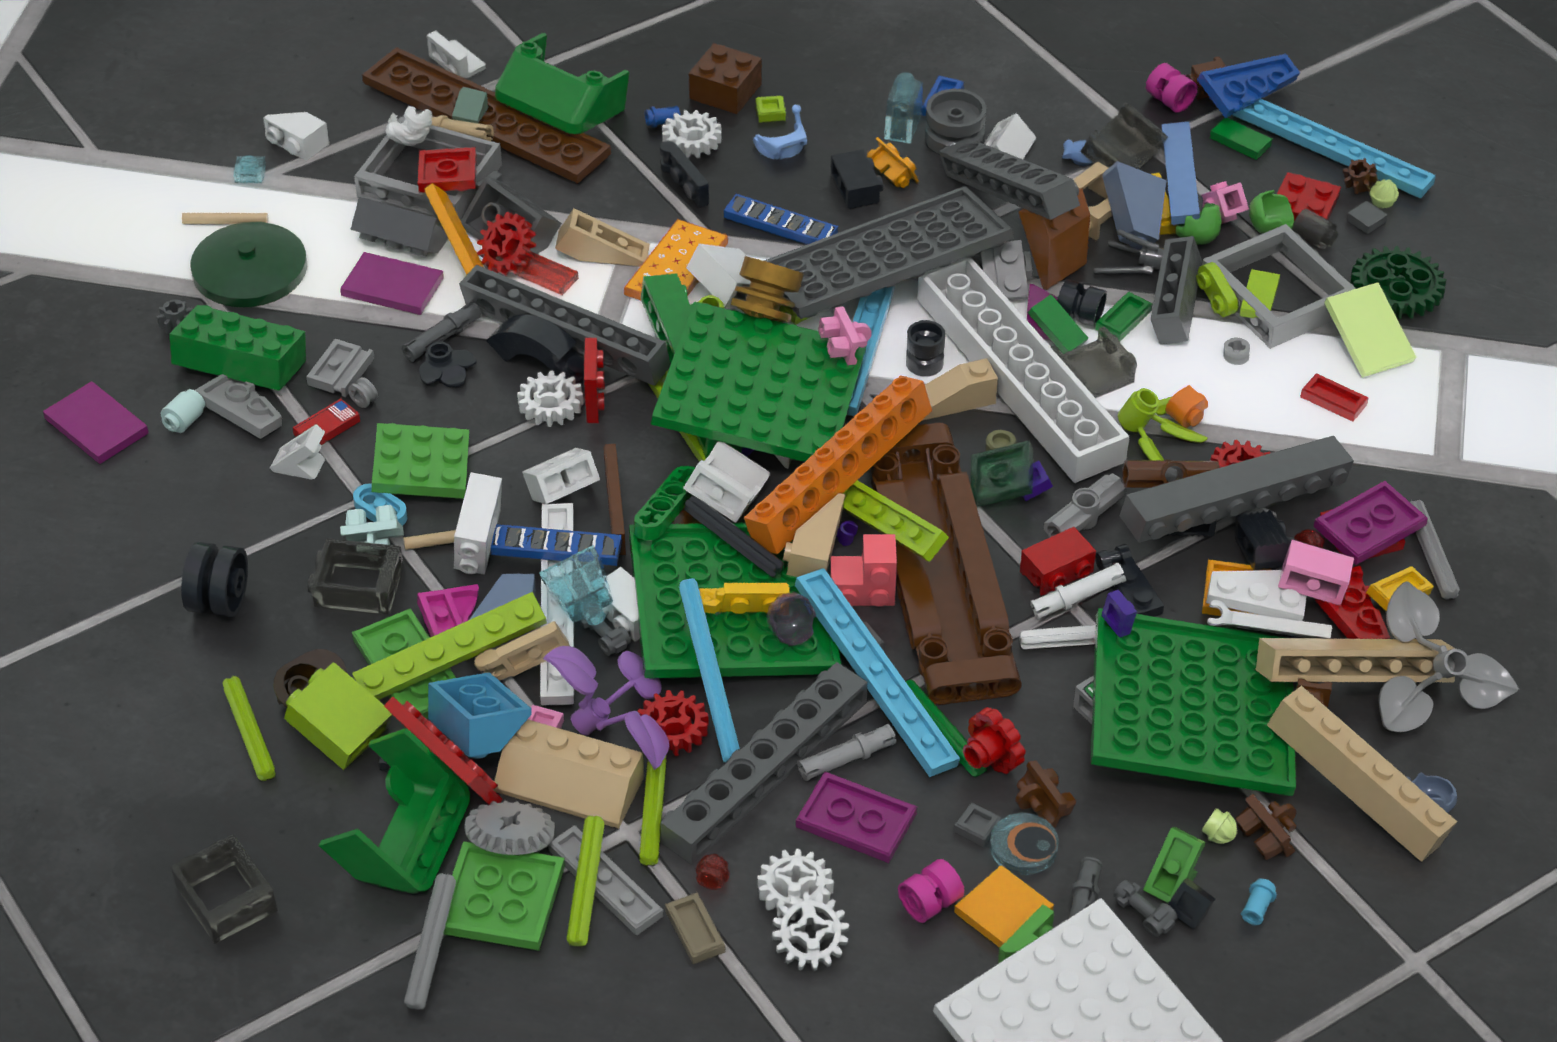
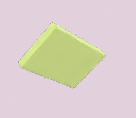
M1378 282L1328 297L1324 303L1362 378L1411 363L1416 359V355Z

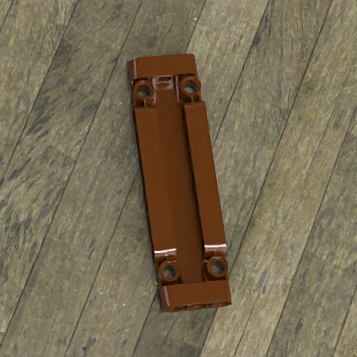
M944 423L916 425L870 469L873 490L941 529L949 537L930 562L896 543V590L911 648L917 651L918 671L923 676L928 698L936 705L1012 696L1022 687L1012 652L1013 638L1009 633L1007 612L967 472H962L960 468V452L954 446L948 425Z

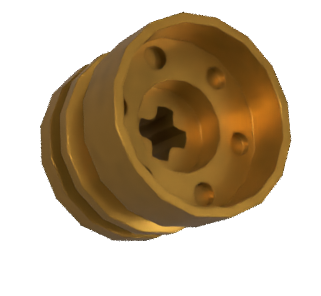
M745 256L739 275L751 281L750 287L736 286L735 291L747 294L745 301L732 298L730 305L754 317H765L773 321L790 322L791 315L780 312L779 309L781 305L794 308L795 303L783 296L785 292H799L804 274Z

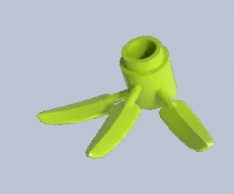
M1141 388L1131 394L1119 410L1117 417L1124 429L1139 432L1142 438L1138 440V443L1149 460H1164L1152 439L1144 431V427L1151 419L1161 424V430L1177 438L1197 443L1205 442L1208 439L1202 434L1187 429L1166 418L1159 417L1167 414L1165 408L1171 397L1159 400L1153 391Z

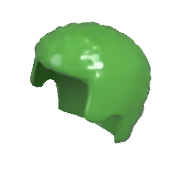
M1274 190L1260 193L1251 201L1249 206L1250 221L1253 227L1261 234L1285 224L1291 229L1294 228V215L1288 199L1283 195L1273 194L1275 193Z
M1205 204L1198 219L1186 216L1184 224L1175 226V233L1179 238L1194 236L1197 245L1212 242L1218 237L1221 229L1222 220L1219 205Z

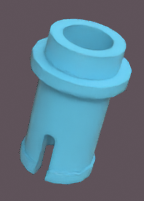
M1258 879L1251 884L1249 888L1251 894L1245 908L1241 912L1242 918L1252 925L1262 924L1269 904L1277 897L1276 887L1271 881Z

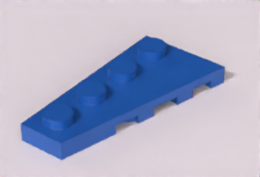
M1287 54L1204 71L1200 73L1197 80L1223 116L1227 118L1296 81L1300 72Z

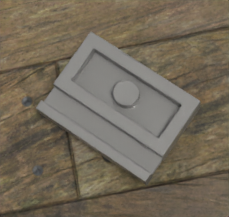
M1021 240L1007 241L1000 247L988 248L979 252L981 269L1009 301L1028 299L1029 294Z
M334 339L306 376L307 385L331 393L338 391L342 393V396L346 397L349 394L348 387L353 383L356 384V381L374 360L373 350L364 351L361 346Z

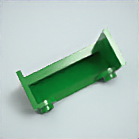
M542 33L516 46L495 87V98L498 101L567 133L581 134L625 110L629 71L623 70L610 78L603 76L599 71H588L579 77L544 62L547 34Z
M404 728L370 740L368 745L391 766L386 776V789L389 795L399 804L379 847L359 829L321 840L319 847L359 881L416 894L426 891L432 886L469 805L470 792L466 783L409 729Z

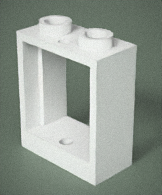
M470 473L454 535V569H458L466 574L479 573L485 575L491 552V543L501 511L502 478Z

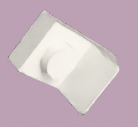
M315 424L279 449L270 469L276 473L315 479L325 461V458L318 453L322 447L319 443L325 431Z

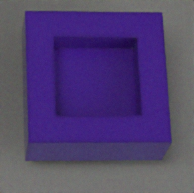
M1040 461L1012 474L1025 501L1053 487Z
M1118 589L1107 594L1101 616L1120 638L1131 633L1137 611L1133 604Z

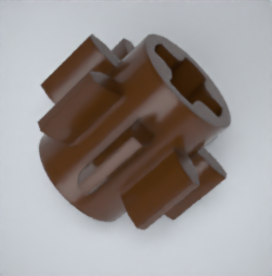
M1366 158L1355 161L1351 160L1349 168L1343 169L1345 187H1352L1355 190V194L1365 191L1370 192L1372 184H1376L1378 181L1376 164L1369 165Z

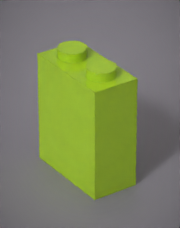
M333 662L325 670L322 668L318 669L308 681L309 685L303 691L297 689L290 695L286 701L288 707L284 719L339 767L345 770L369 747L370 740L378 738L389 727L393 715L378 699Z

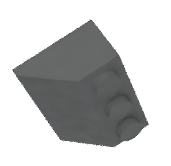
M488 176L484 178L461 219L465 230L477 239L482 240L484 235L480 231H487L489 228L487 221L496 222L495 217L497 214L504 217L506 212H510L513 215L518 214L524 217L526 221L532 224L530 230L536 232V236L531 239L532 242L536 243V247L529 250L533 257L549 247L562 224L508 184ZM511 227L512 230L517 231L516 227Z
M363 197L358 198L350 230L360 232L359 238L376 242L378 237L385 239V246L400 250L403 244L411 247L410 253L427 257L428 252L438 254L448 240L438 218Z

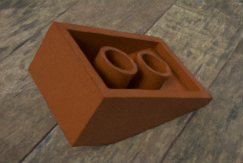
M1078 188L1079 195H1077L1080 206L1051 220L1026 209L1019 211L1044 290H1048L1087 264L1090 212L1082 188Z

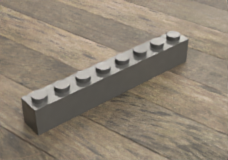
M1332 435L1127 494L1120 518L1138 543L1150 539L1156 540L1177 531L1183 532L1204 523L1210 524L1221 518L1237 516L1248 510L1264 508L1275 502L1288 501L1299 495L1314 493L1319 489L1333 485H1341L1346 482L1354 460L1336 437Z

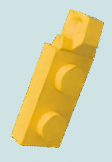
M724 583L723 588H699L705 613L715 614L716 612L732 611L736 614L746 612L775 614L787 612L790 594L789 584Z

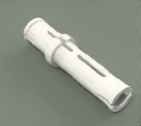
M1115 563L1065 587L1059 585L1055 587V591L1038 599L1031 600L1030 605L1034 607L1032 610L1036 618L1040 620L1042 617L1060 609H1071L1072 604L1121 582H1126V577L1121 575L1124 572L1120 564Z

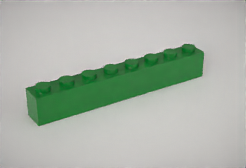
M677 273L644 276L640 299L656 338L666 342L670 362H672L693 304H690L687 288L681 284ZM697 436L705 458H707L718 441ZM726 443L741 453V446Z

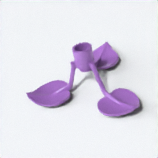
M560 646L544 656L543 659L551 663L576 691L586 695L578 703L580 708L571 715L572 724L579 733L588 736L596 729L601 731L608 725L625 720L629 732L654 770L661 765L669 750V740L664 730L652 717L646 714L640 716L637 711H632L608 719L611 712L609 705L633 685L637 692L645 699H654L655 693L660 694L662 689L660 679L644 677L643 661L640 656L633 652L625 651L618 657L619 669L629 681L606 700L602 698L591 699L598 687V683L593 679L596 676V669L588 657L580 650L571 646Z

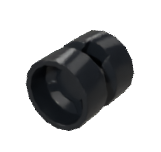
M1066 279L1059 292L1057 302L1072 319L1078 317L1079 322L1096 327V322L1102 317L1107 291L1092 286L1085 289L1084 284Z
M921 320L909 326L907 330L906 367L913 374L928 377L936 375L942 370L944 366L946 336L942 325L930 320Z

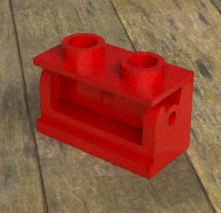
M1072 527L1022 550L1020 573L1023 576L1025 575L1034 586H1040V595L1043 596L1051 591H1055V587L1059 585L1064 586L1079 578H1085L1094 571L1096 550L1075 527Z

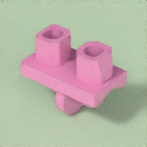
M844 306L835 307L833 317L820 318L818 332L821 338L831 337L828 339L827 344L830 357H844L847 365H856L855 352L859 347L867 346V342L872 336L870 327L865 323L851 322Z

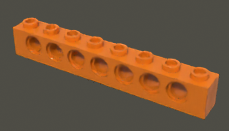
M901 375L894 379L885 390L857 413L842 429L837 431L821 448L817 449L809 459L797 467L788 478L776 486L766 498L744 517L750 537L771 553L778 554L784 549L786 543L794 539L798 528L838 493L843 494L932 411L924 381Z

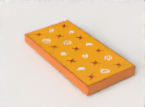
M677 219L625 285L624 295L641 300L644 276L677 273L681 284L686 286L689 296L699 282L686 268L697 246L705 244L726 247L728 235Z

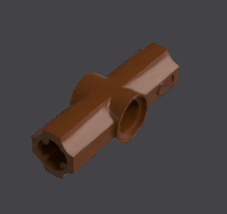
M1169 459L1124 460L1122 479L1125 488H1151L1169 483L1166 480L1165 473L1171 466H1174L1177 470V477L1174 480L1176 481L1218 469L1219 462L1173 461Z

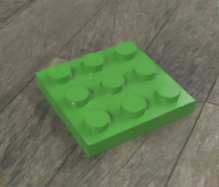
M377 423L371 492L464 499L466 493L469 430Z
M463 841L452 874L456 880V885L443 934L539 951L565 868V859L539 853L523 855L497 854L484 850L472 842Z

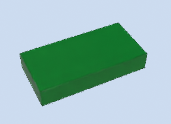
M1224 118L1210 133V139L1255 160L1269 149L1272 143V138L1229 118Z
M1128 291L1096 322L1095 330L1120 342L1152 311L1153 303Z
M1049 295L1028 311L1032 319L1065 357L1085 344L1089 339L1052 295Z

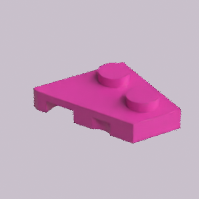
M478 584L418 593L417 604L431 637L462 624L471 618L478 599Z

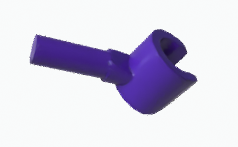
M845 521L838 528L836 537H838L839 543L843 546H848L853 542L858 530L856 523Z

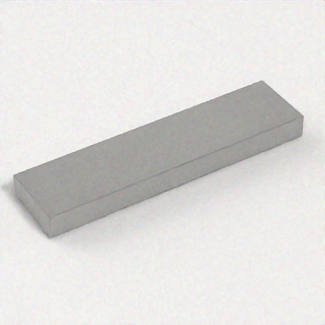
M574 825L553 839L548 845V850L554 856L563 857L565 859V867L576 877L583 832ZM601 851L594 895L637 936L663 917V909Z

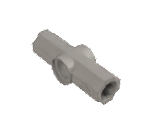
M1113 473L1104 475L1089 488L1076 490L1073 493L1072 501L1044 522V531L1050 538L1072 527H1075L1078 531L1093 528L1097 524L1098 516L1125 495L1126 488L1122 484L1121 478Z

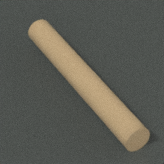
M182 213L183 224L268 223L269 221L268 213Z
M456 530L404 537L405 550L454 543Z

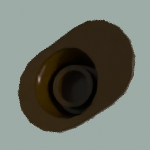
M315 649L285 664L277 671L273 679L277 702L279 705L283 704L285 707H288L286 701L290 695L297 689L303 691L309 685L308 681L318 669L322 668L325 670L333 662L347 673L344 661L336 653L327 649Z

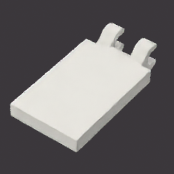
M1212 600L1209 607L1217 608L1221 611L1220 618H1208L1207 624L1210 626L1224 625L1312 639L1331 638L1332 625L1230 611L1225 603L1220 600Z

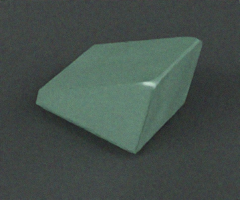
M462 87L455 104L452 119L479 123L488 109L487 93Z

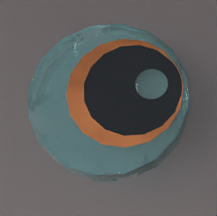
M1016 813L1007 815L996 823L991 831L990 851L993 859L1000 866L1002 865L1009 871L1010 869L1019 871V874L1031 875L1040 873L1052 865L1058 852L1059 838L1055 828L1046 819L1035 814Z

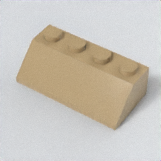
M527 719L502 749L494 781L498 786L494 791L585 819L587 816H600L605 825L619 829L644 779L643 753Z

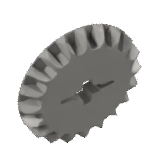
M506 800L503 803L492 801L490 805L482 804L479 805L478 809L471 810L470 815L466 817L465 834L473 844L484 850L504 855H523L539 851L552 842L554 838V822L551 821L549 814L543 813L541 808H532L530 803L523 805L519 804L518 801L514 803H508Z

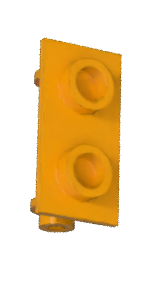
M877 137L876 141L879 147L870 150L867 154V158H872L874 167L879 172H884L885 177L896 187L905 188L908 186L911 178L918 183L919 180L914 172L917 168L908 157L904 159L900 157L899 151L890 142L885 144Z

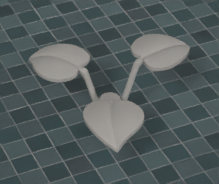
M1408 581L1402 583L1395 590L1390 598L1386 612L1387 626L1392 635L1400 642H1409L1416 637L1418 643L1438 651L1439 654L1433 662L1436 673L1418 686L1407 676L1393 677L1383 685L1379 693V709L1382 724L1387 730L1405 732L1425 723L1432 713L1433 700L1422 690L1441 678L1455 676L1462 678L1458 685L1459 694L1466 704L1476 709H1486L1495 706L1519 690L1509 672L1492 657L1481 653L1467 656L1460 649L1447 650L1445 645L1440 646L1424 639L1423 636L1431 635L1438 627L1440 614L1436 604L1427 594L1415 588Z

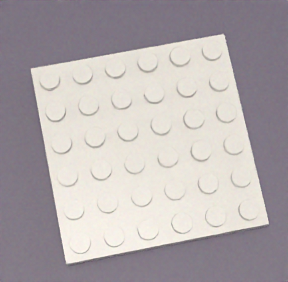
M1102 898L937 1003L933 1009L934 1014L957 1042H1223Z

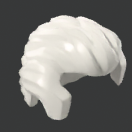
M408 106L404 114L405 120L403 123H398L397 115L391 114L385 131L388 138L407 146H413L425 140L432 124V112L426 109L422 113L416 114L415 108Z

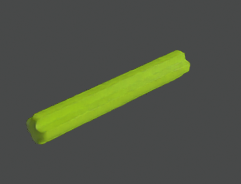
M236 676L230 679L226 678L222 683L224 692L257 777L261 781L272 779L276 774L275 767L240 678Z
M666 756L656 770H654L649 760L647 762L639 854L642 865L649 864L654 866L658 863Z
M587 816L584 821L567 932V941L571 946L583 947L587 944L605 826L600 816Z

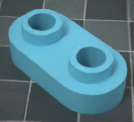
M372 484L361 485L354 491L355 509H363L366 512V517L371 521L377 522L376 507L392 505L398 522L402 526L406 523V505L391 493L371 492Z

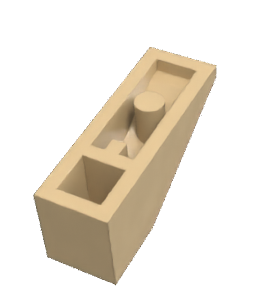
M575 208L559 229L555 245L556 250L580 261L639 267L647 259L650 244Z
M985 358L959 364L925 384L932 411L923 420L996 404L998 377L989 360Z
M838 493L796 530L793 543H786L783 561L788 562L787 575L799 577L825 568L826 571L828 570L830 556L832 555L842 516L845 494Z

